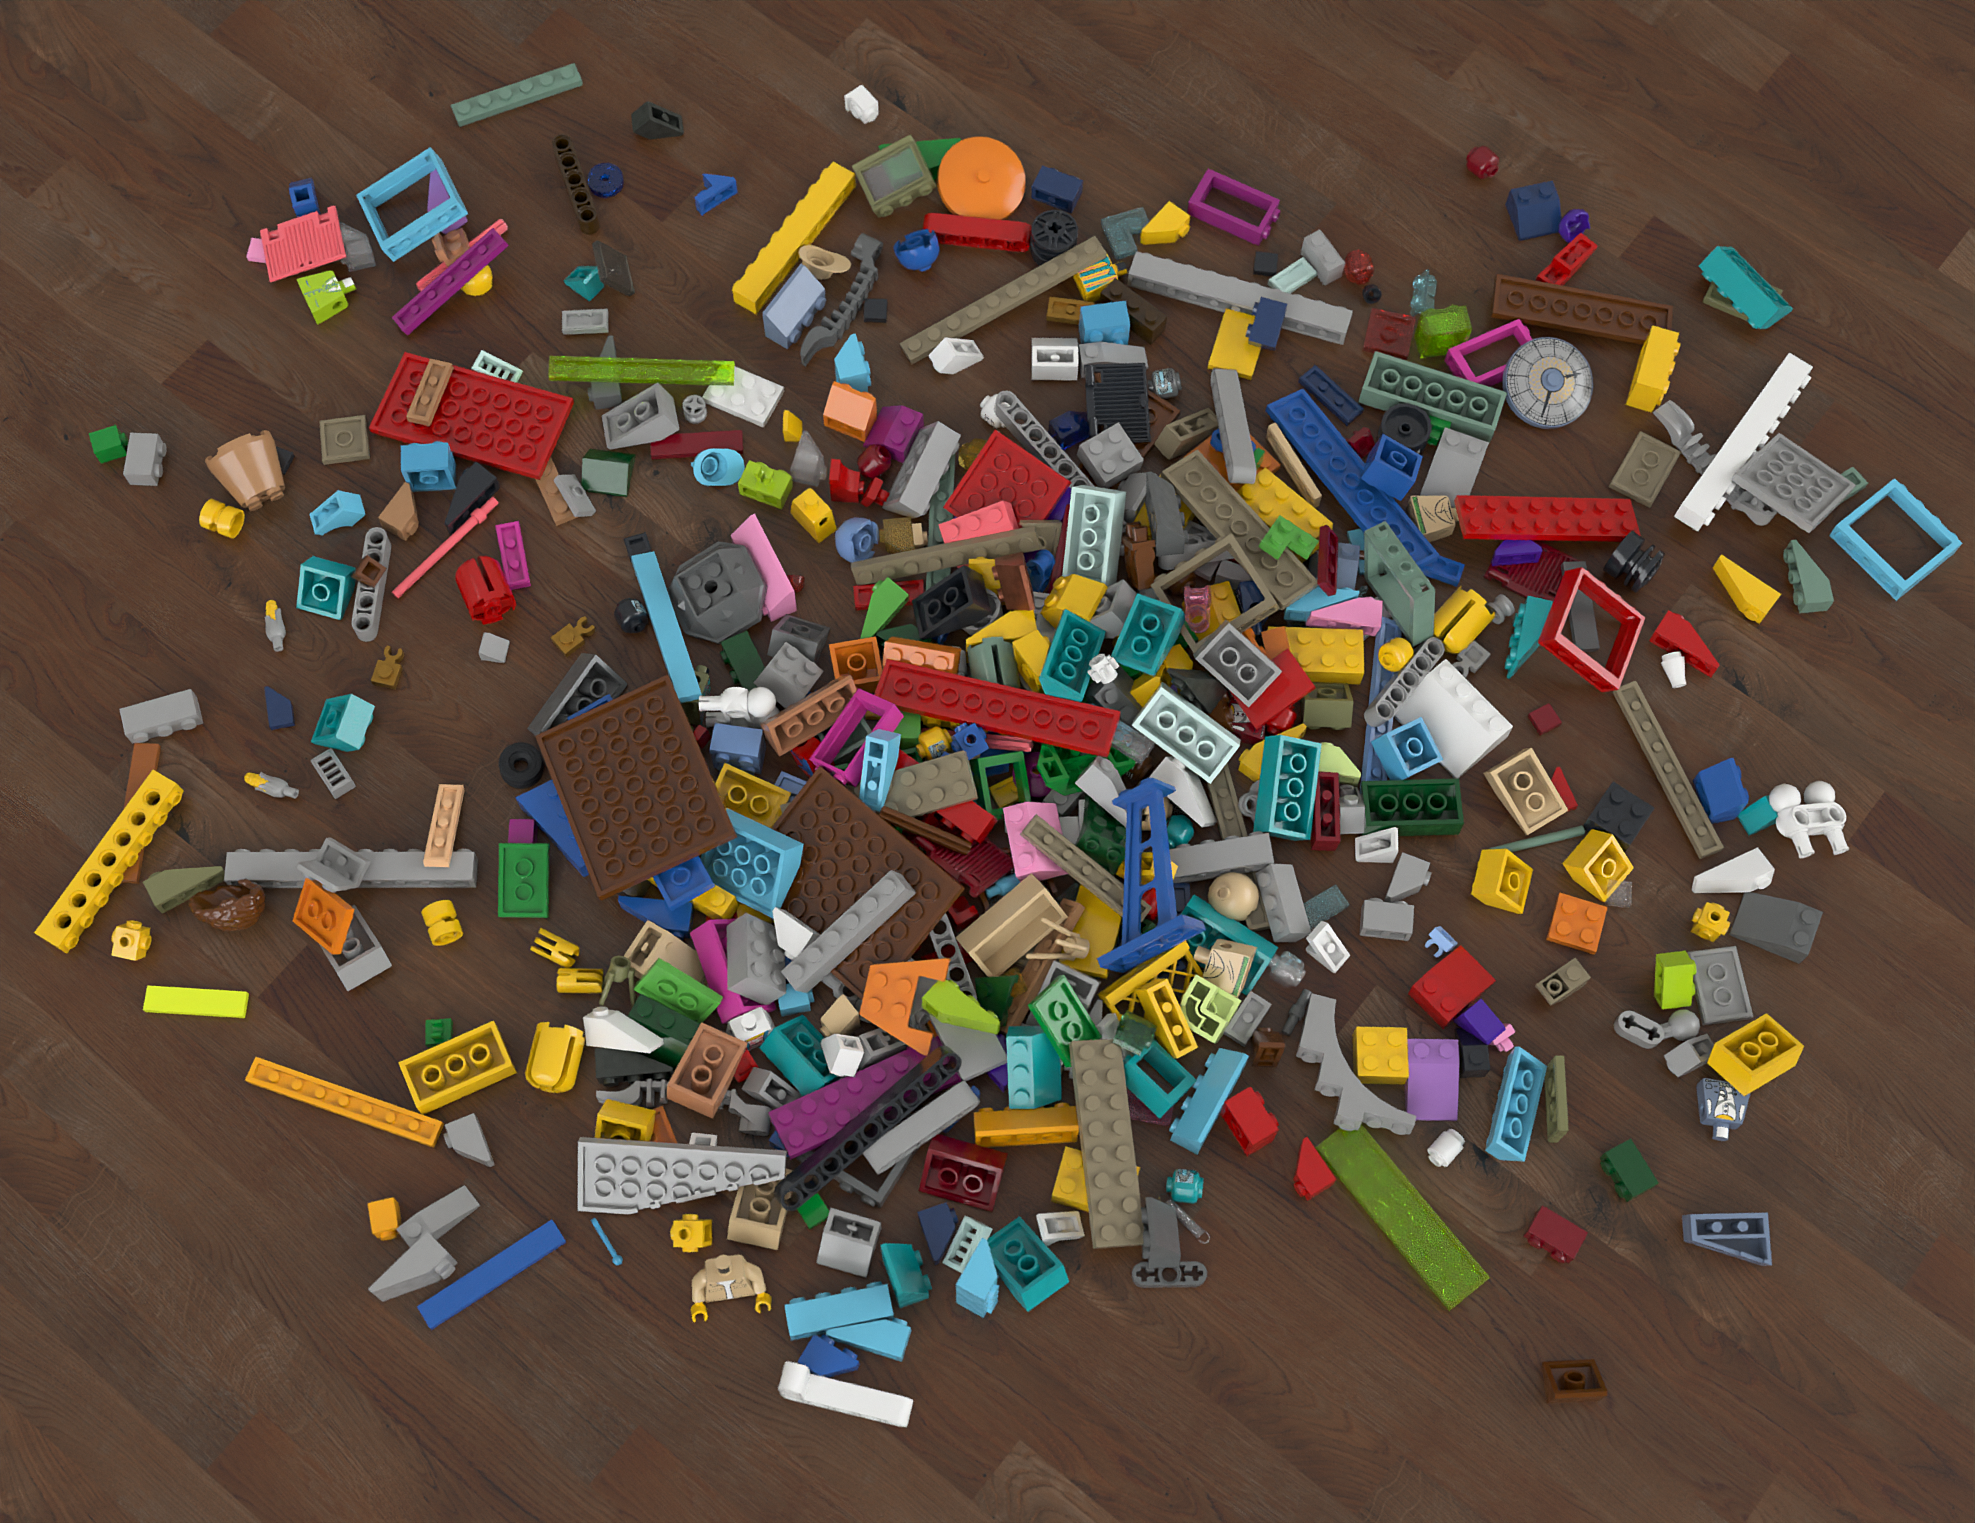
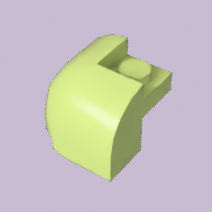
M1195 975L1182 998L1180 1006L1189 1028L1216 1044L1223 1036L1224 1030L1242 1001L1202 977Z

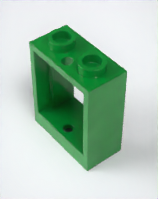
M1023 751L969 760L971 771L974 773L973 780L978 796L976 803L997 820L1002 819V814H1004L1003 808L1005 807L992 809L985 767L1013 763L1019 804L1031 802Z

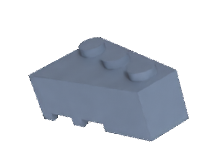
M1768 1213L1682 1215L1684 1242L1761 1266L1772 1265Z

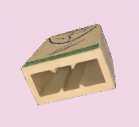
M1410 496L1407 505L1409 517L1429 542L1450 536L1453 533L1455 522L1459 520L1456 507L1451 508L1447 496Z
M1217 939L1211 950L1198 946L1193 960L1206 964L1203 973L1205 980L1238 998L1245 986L1257 947Z

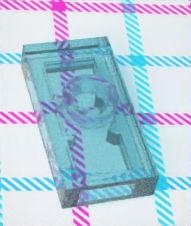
M1336 884L1303 903L1310 929L1316 927L1321 921H1326L1349 907L1348 901Z

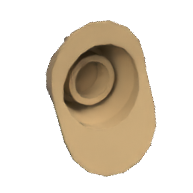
M812 245L802 246L799 249V256L803 260L802 264L807 267L816 279L830 278L833 273H842L851 267L849 259L840 254Z

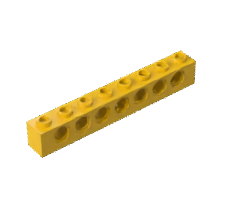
M152 770L34 933L66 954L70 949L74 948L84 929L92 924L97 911L107 903L110 893L121 884L124 871L128 866L131 867L136 863L140 850L151 842L154 832L159 826L164 824L167 814L172 807L180 802L184 790L177 783ZM160 798L156 805H152L155 799ZM146 818L143 824L138 825L139 820ZM131 838L130 842L123 846L124 841ZM116 858L115 863L111 866H108L109 862L112 859ZM101 879L100 884L93 887L95 881ZM86 899V903L79 907V903ZM71 920V924L64 928V924Z

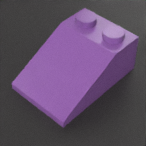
M1407 1039L1409 1077L1404 1084L1406 1112L1415 1115L1416 1120L1457 1121L1459 1088L1458 1040Z

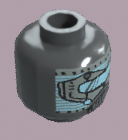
M1173 368L1156 370L1152 373V379L1148 380L1149 390L1162 399L1176 397L1179 390H1182L1179 372H1175Z

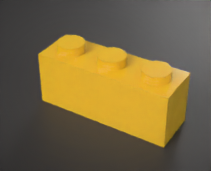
M1154 979L1135 989L1159 1044L1173 1058L1177 1059L1198 1048L1168 979Z

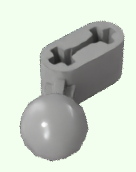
M1677 1010L1672 1013L1667 1023L1660 1025L1634 1011H1625L1614 1021V1030L1619 1036L1646 1049L1653 1048L1663 1039L1670 1037L1680 1041H1687L1695 1038L1700 1029L1699 1019L1688 1010ZM1626 1019L1630 1021V1022H1629V1025H1630L1631 1027H1629V1028H1626V1027H1625V1022H1624V1021H1625ZM1649 1031L1653 1033L1652 1040L1648 1039L1649 1034L1647 1032Z

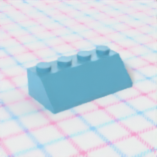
M1515 1047L1508 1055L1501 1088L1498 1092L1495 1112L1492 1116L1489 1137L1486 1141L1485 1151L1499 1160L1525 1162L1547 1069L1545 1064L1521 1047Z
M1219 1048L1216 1055L1210 1054L1205 1064V1067L1208 1068L1204 1076L1201 1074L1198 1076L1193 1086L1196 1089L1193 1097L1187 1096L1181 1108L1185 1111L1181 1119L1176 1117L1169 1130L1173 1133L1171 1141L1198 1155L1222 1110L1224 1102L1228 1099L1249 1057L1248 1055Z
M982 1237L956 1284V1303L984 1318L986 1312L992 1313L998 1302L999 1286L997 1285V1273L988 1242Z

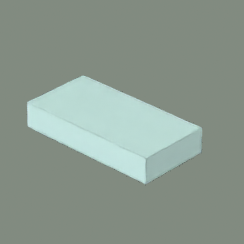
M1302 257L1270 278L1268 285L1271 288L1291 294L1315 278L1317 271Z

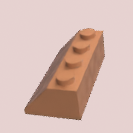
M842 675L832 680L827 685L810 693L805 698L788 706L783 711L760 724L766 740L779 757L835 723L857 691L851 675Z

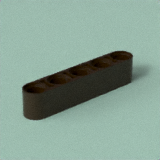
M565 134L557 135L552 140V146L580 230L584 234H594L600 227L598 215L572 140Z

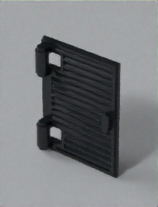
M1146 363L1084 365L1087 425L1089 426L1088 440L1098 435V426H1104L1105 431L1119 422L1132 443L1151 442ZM1094 373H1100L1101 382L1095 383Z

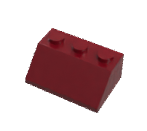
M937 1134L932 1138L928 1148L919 1191L993 1212L1008 1153Z

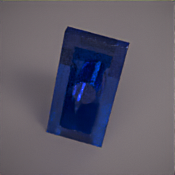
M1068 411L1049 421L1048 434L1062 450L1088 438L1087 412Z

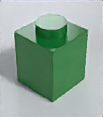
M116 425L89 433L94 454L101 464L127 455L126 446L129 443L125 432L121 433Z

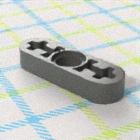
M1141 1262L1135 1265L1131 1274L1133 1283L1140 1288L1199 1287L1207 1278V1269L1200 1262H1180L1179 1267H1165L1176 1271L1177 1277L1174 1281H1165L1162 1277V1271L1165 1268H1159L1157 1273L1159 1282H1154L1155 1276H1149L1143 1282L1141 1277H1137L1136 1274L1140 1273L1142 1268L1145 1269L1146 1273H1154L1155 1270L1154 1268H1148V1262ZM1180 1267H1184L1183 1273H1191L1193 1268H1197V1272L1202 1273V1276H1199L1197 1281H1193V1276H1184L1185 1282H1180Z

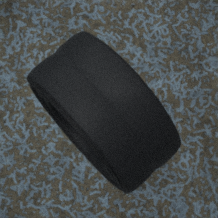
M524 742L511 744L503 750L499 757L498 765L501 777L511 787L518 789L528 788L536 784L542 777L544 770L542 756L538 749L531 744ZM517 761H526L528 767L523 771L516 770L514 765Z

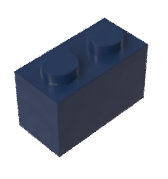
M1042 165L1032 185L1031 198L1072 214L1082 194L1083 181L1076 176H1069L1055 168H1048Z
M1261 297L1259 303L1255 302L1252 315L1255 316L1253 325H1248L1245 336L1249 338L1248 344L1275 351L1286 314L1287 303Z

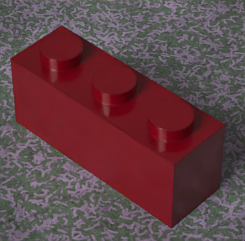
M1318 772L1311 829V850L1335 851L1341 842L1339 773Z

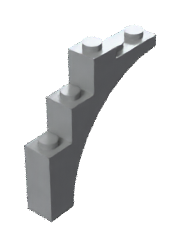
M1311 994L1296 1057L1302 1058L1303 1061L1308 1063H1320L1315 1090L1320 1091L1325 1096L1339 1097L1333 1124L1339 1125L1341 1129L1347 1131H1358L1361 1123L1364 1122L1372 1128L1383 1127L1390 1129L1395 1134L1410 1135L1415 1125L1416 1116L1398 1110L1375 1096L1355 1076L1343 1057L1335 1030L1334 1014L1336 1000Z

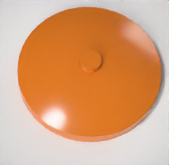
M971 137L956 143L947 151L938 169V191L943 203L953 215L1004 220L1016 210L1025 192V173L1019 158L1008 146L992 138Z

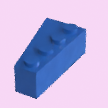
M553 780L515 797L522 811L535 820L537 827L563 853L583 877L588 876V870Z

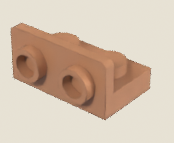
M463 228L452 230L443 237L440 233H437L431 239L436 248L437 258L440 262H445L447 267L470 248Z

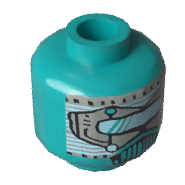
M1176 1169L1173 1172V1177H1167L1166 1192H1171V1198L1175 1202L1193 1204L1197 1202L1198 1198H1202L1204 1178H1200L1199 1173L1195 1170Z

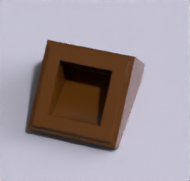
M366 555L361 559L351 577L375 588L387 568Z

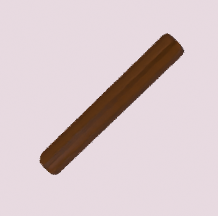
M883 806L879 812V816L888 823L960 854L967 855L972 845L969 841L887 806Z

